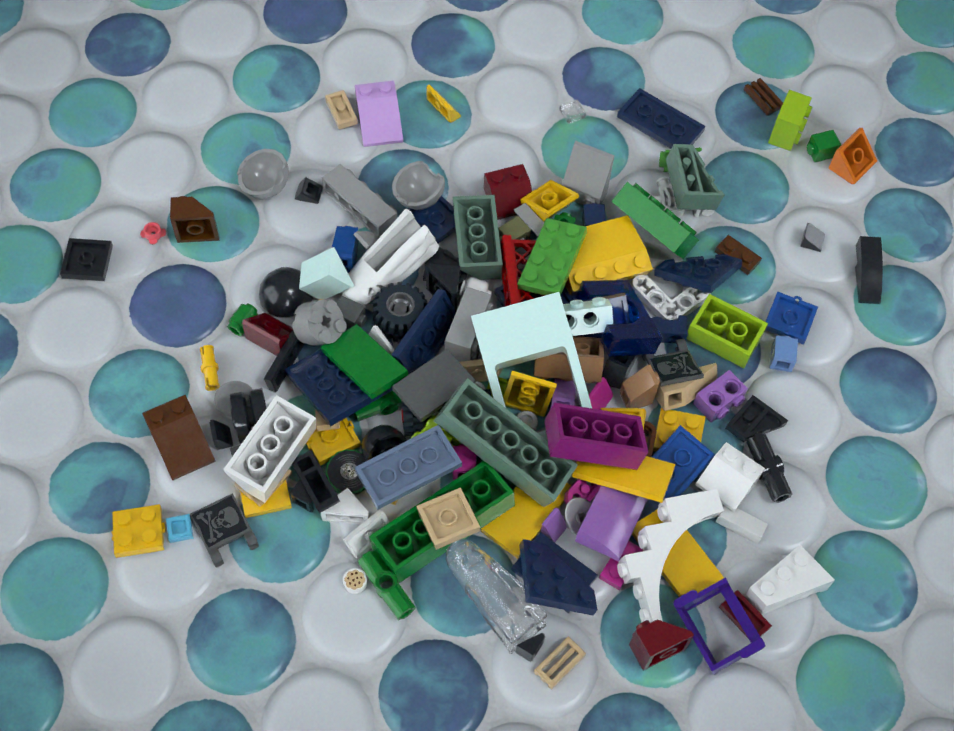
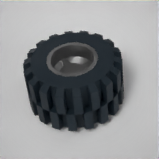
M397 282V285L390 283L388 288L382 287L381 293L377 292L373 301L374 326H378L388 340L390 337L393 338L394 342H398V339H403L428 304L424 293H419V288L416 286L412 288L409 283L406 285H402V282Z

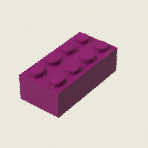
M554 402L544 420L550 457L637 470L648 454L640 416Z

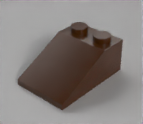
M186 395L142 413L172 481L216 462Z

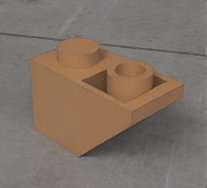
M651 365L645 366L622 382L620 395L626 408H642L653 404L660 384V378L658 373L653 371Z

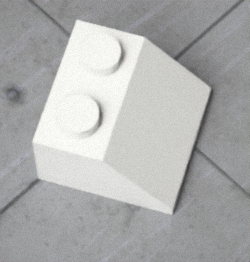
M726 442L711 460L695 485L703 491L717 489L721 503L734 512L757 483L765 468Z

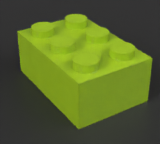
M709 294L690 324L686 339L745 368L763 337L768 323Z

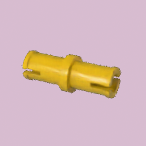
M204 345L199 349L202 359L200 368L201 372L204 373L205 389L207 391H214L220 387L217 374L219 366L215 361L214 346Z

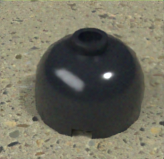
M376 426L362 440V456L365 461H368L402 444L407 439L401 431L393 426Z

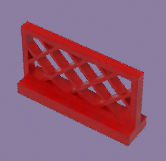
M503 235L501 238L500 247L503 264L501 274L505 306L520 303L524 299H534L530 296L532 292L518 289V277H521L522 272L517 269V265L520 263L526 265L527 260L525 258L531 254L537 240L512 239L511 235ZM515 247H522L527 252L521 256L515 251Z

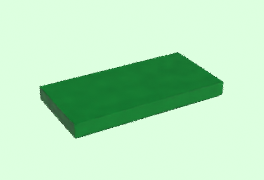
M357 324L343 332L334 343L321 346L322 352L371 399L382 394L409 375L408 370Z

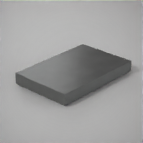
M446 349L393 385L392 388L418 420L422 422L444 407L458 386L467 378L473 383H476V380Z

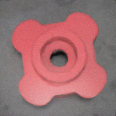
M150 222L144 226L140 235L142 238L148 239L150 244H156L161 237L166 235V230L161 229L158 223Z

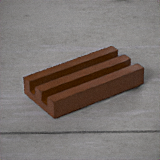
M761 78L757 79V82L753 81L751 85L747 84L744 87V91L767 116L781 109L783 102Z

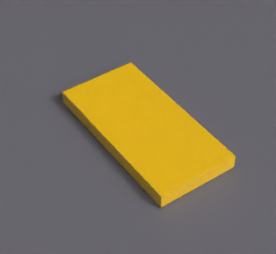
M646 456L639 468L635 470L577 461L576 464L578 466L574 470L572 477L662 503L675 470V464Z
M566 483L556 500L545 507L541 506L516 486L513 489L515 506L481 528V532L519 559V545L523 539L533 541L541 531L542 523L553 509H559L565 502L564 495L571 485Z
M657 510L637 522L632 532L637 542L638 532L645 526L663 523L658 517ZM688 530L676 540L665 560L661 573L678 597L691 590L699 593L724 578Z

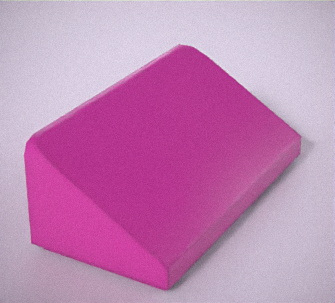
M602 377L601 382H597L589 393L592 409L601 410V408H605L613 397V392L604 377Z

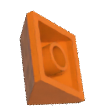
M858 128L836 150L829 166L830 170L850 184H855L877 162L863 128Z

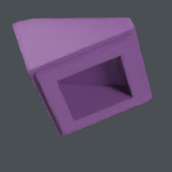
M554 508L545 519L540 531L553 542H556L567 528L565 519L558 508Z

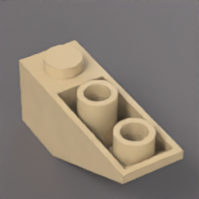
M713 363L699 367L704 374L702 379L660 386L659 384L655 398L663 410L667 411L686 406L693 401L698 392L717 379V364Z

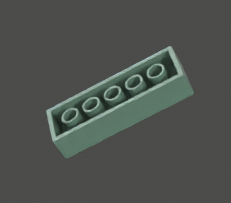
M468 378L458 386L434 419L436 424L543 507L556 500L578 464L569 459L550 457L548 441Z

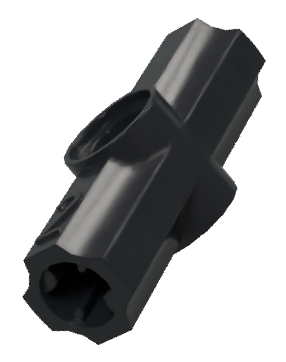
M759 433L749 438L746 443L754 461L765 468L759 480L764 481L772 502L780 503L791 498L793 494L784 476L783 462L778 455L774 454L766 434Z

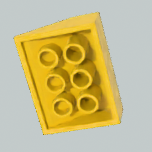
M628 215L585 226L587 227V234L565 287L573 296L631 280L639 275H647L653 270L647 249Z

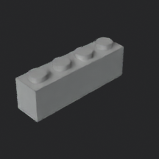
M339 164L322 177L323 190L368 230L378 236H381L397 219L396 209L392 205L386 204L378 193L372 192L364 181L357 179L350 169H346Z

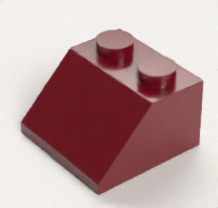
M520 164L484 173L483 189L486 195L495 196L497 220L517 215L514 210L522 205L520 199L532 192L530 179L524 165Z
M658 619L651 623L649 620H646L636 626L629 646L644 671L685 651L694 634L690 630Z

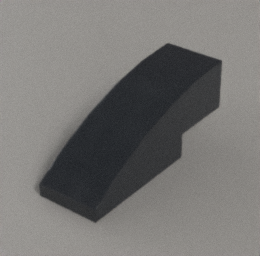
M860 236L855 245L858 303L880 304L883 278L881 237Z
M310 450L298 456L292 465L318 512L321 513L339 503L340 500L313 452Z

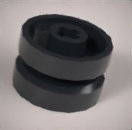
M262 388L250 390V405H247L245 395L242 392L230 394L231 416L240 444L243 443L252 427L255 426L267 409Z

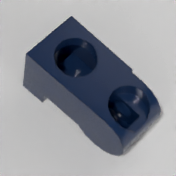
M678 315L677 320H664L661 317H653L647 323L645 336L648 340L659 343H676L678 339H685L686 341L688 336L687 315Z

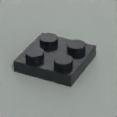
M69 238L60 271L61 277L63 279L105 281L113 248L112 241Z

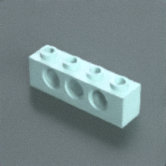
M596 297L592 301L573 300L570 304H563L566 315L572 316L568 321L572 336L614 331L612 305L608 299ZM588 312H593V313H594L591 318H589V319H585V318H584V315H585L586 313H588Z

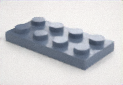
M437 425L356 466L355 472L377 510L462 467V461L440 426Z

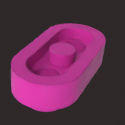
M577 479L564 495L566 505L573 499V495L590 502L598 493L601 485L591 483V486H589L586 481Z

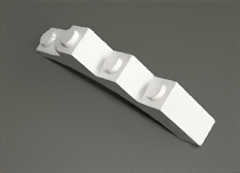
M717 489L665 498L658 505L657 510L658 517L663 523L645 526L638 532V544L643 549V552L624 555L618 561V573L623 578L624 584L634 583L633 593L640 604L639 614L642 622L649 620L651 623L657 619L662 621L659 584L665 560L676 540L687 529L704 520L715 518L724 511Z

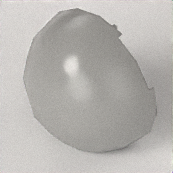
M273 149L255 151L240 164L237 172L238 183L244 192L254 198L265 199L273 197L282 191L288 180L289 167L287 161L281 153Z
M416 161L400 169L394 177L392 184L393 195L407 208L414 210L427 209L434 205L443 194L445 179L439 173L436 175L423 161Z

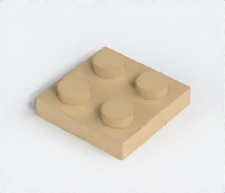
M461 488L416 506L436 550L481 531L480 525Z

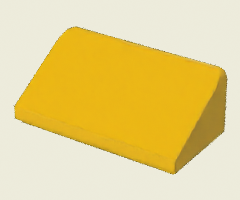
M429 84L427 85V100L448 122L452 123L459 119L461 114L436 89Z

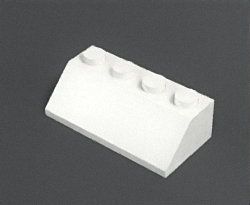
M276 395L223 469L224 472L244 491L266 503L315 431L316 417Z

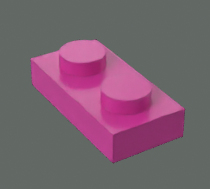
M628 541L621 558L624 555L643 552V549ZM610 558L599 579L620 591L624 580L618 573L617 565L619 562Z

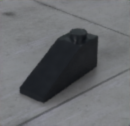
M631 332L632 336L619 340L608 357L602 372V377L606 378L610 387L621 388L622 382L629 375L646 338Z

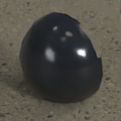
M281 267L271 271L260 284L259 300L262 307L270 315L276 317L295 316L296 314L294 313L298 306L313 300V296L299 289L301 271L290 267Z

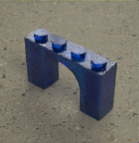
M628 280L581 282L576 295L577 300L583 301L620 293L626 294L630 323L607 324L600 340L608 356L656 354L663 337Z

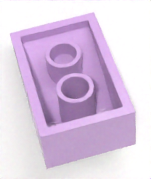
M385 81L355 85L356 105L363 146L402 143L403 135L395 82Z

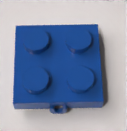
M777 291L766 319L768 323L766 331L779 336H789L798 339V343L804 345L818 306L802 301L800 296L791 297Z

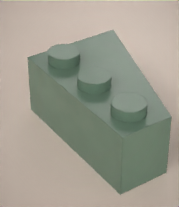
M673 144L666 158L677 209L716 210L725 195L722 190L719 191L714 184V177L707 173L704 168L705 163L693 145Z

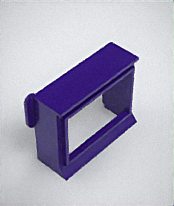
M726 577L699 593L691 590L673 602L686 628L694 634L693 640L714 675L740 659L748 658L766 647L765 642L758 634L731 589ZM722 593L751 644L717 663L688 611Z

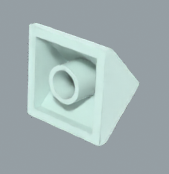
M334 247L301 264L299 289L317 299H327L354 286Z

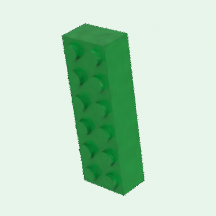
M483 461L417 504L420 505L461 488L481 529L514 507L515 498L513 490L496 470ZM414 506L371 534L369 539L372 549L376 550L388 569L396 575L397 582L401 583L469 536L436 550L417 511V507Z

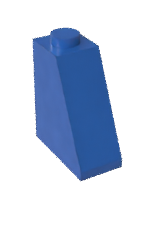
M337 226L332 247L335 248L347 273H349L357 260L359 240L353 234L358 231V227Z

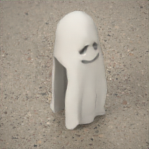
M404 209L400 216L350 270L348 275L354 286L341 292L342 296L365 306L375 299L377 292L381 293L382 287L388 288L390 283L397 285V282H402L438 251L439 244L428 227L425 225L420 227L412 212Z

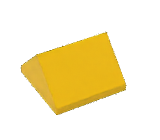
M549 180L520 200L522 204L526 203L545 222L546 218H552L555 214L571 205L579 198V194L553 180Z

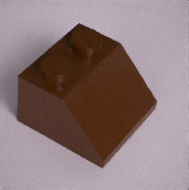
M192 196L171 197L170 220L177 243L220 241L215 216L211 210Z

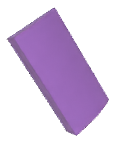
M601 486L577 533L575 542L619 561L648 499Z

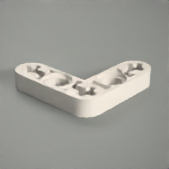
M645 275L636 276L631 286L632 292L657 317H661L664 320H677L678 315H689L700 307L707 296L711 294L700 293L697 295L698 289L689 287L671 300ZM657 296L662 302L655 304L651 302L650 298ZM686 299L689 300L692 305L689 307H685L680 303V301ZM675 311L674 317H673L672 315H669V316L666 315L667 313L671 314L672 312Z

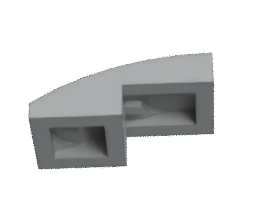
M357 231L353 234L367 250L380 237L369 231Z

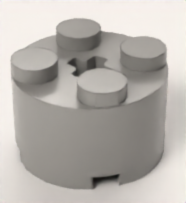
M323 299L306 302L295 310L294 314L296 316L295 321H293V331L302 343L310 346L331 344L346 330L343 314L334 300Z

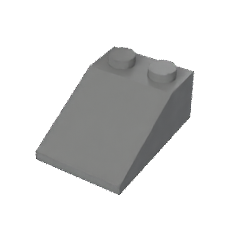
M575 141L562 186L579 194V198L574 202L581 205L602 204L608 192L615 155Z

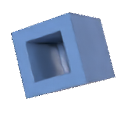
M789 336L775 337L771 346L769 369L792 372L797 362L798 339Z

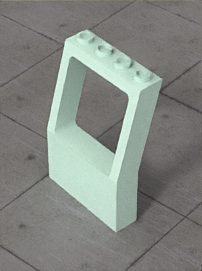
M559 292L471 316L492 395L497 402L505 407L496 374L497 370L564 352L568 359L580 407L592 408ZM546 430L537 432L547 440Z

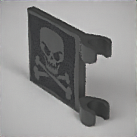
M685 339L676 340V352L657 356L654 355L651 345L642 346L644 351L642 358L644 361H647L648 365H651L654 372L658 373L660 386L704 378V374L688 350Z
M233 493L190 513L215 567L224 564L218 549L243 536L250 550L259 547L257 538Z

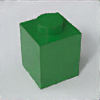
M834 130L812 134L806 147L807 153L811 155L814 162L831 159L836 150L841 146V143Z

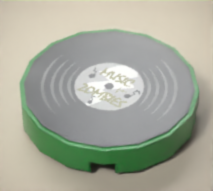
M346 449L337 452L330 458L327 464L326 477L335 492L341 493L348 488L356 495L365 490L355 472L356 466L366 462L361 452Z

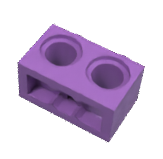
M728 370L698 392L693 404L712 423L717 418L719 420L724 418L733 406L736 408L740 406L746 399L744 396L748 388ZM726 390H730L734 394L728 393ZM710 402H714V403H716L718 406H714V405H712Z

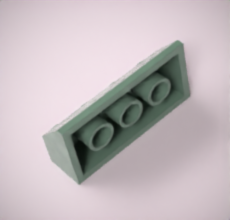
M454 196L453 209L460 270L479 280L501 279L503 264L495 196Z

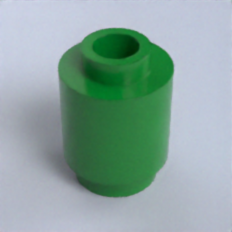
M249 303L246 305L241 304L229 319L228 329L241 337L245 334L242 325L243 319L258 315V310Z

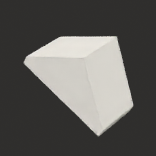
M348 488L337 495L340 500L339 503L321 512L322 521L362 524L369 518L368 510Z

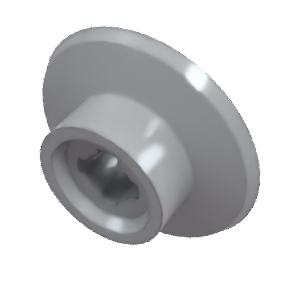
M241 381L227 382L216 391L214 397L215 405L221 413L231 416L230 394L242 392L245 395L247 405H250L249 393L253 389Z
M583 498L571 499L565 508L566 526L576 535L592 503Z

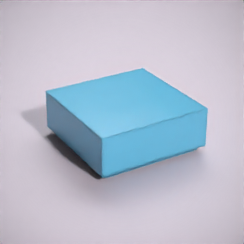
M190 514L166 518L168 540L170 543L194 539Z

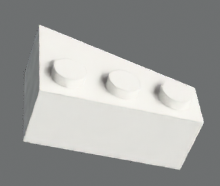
M799 545L754 583L744 597L762 615L786 606L788 603L807 598L809 595L828 590L835 580Z

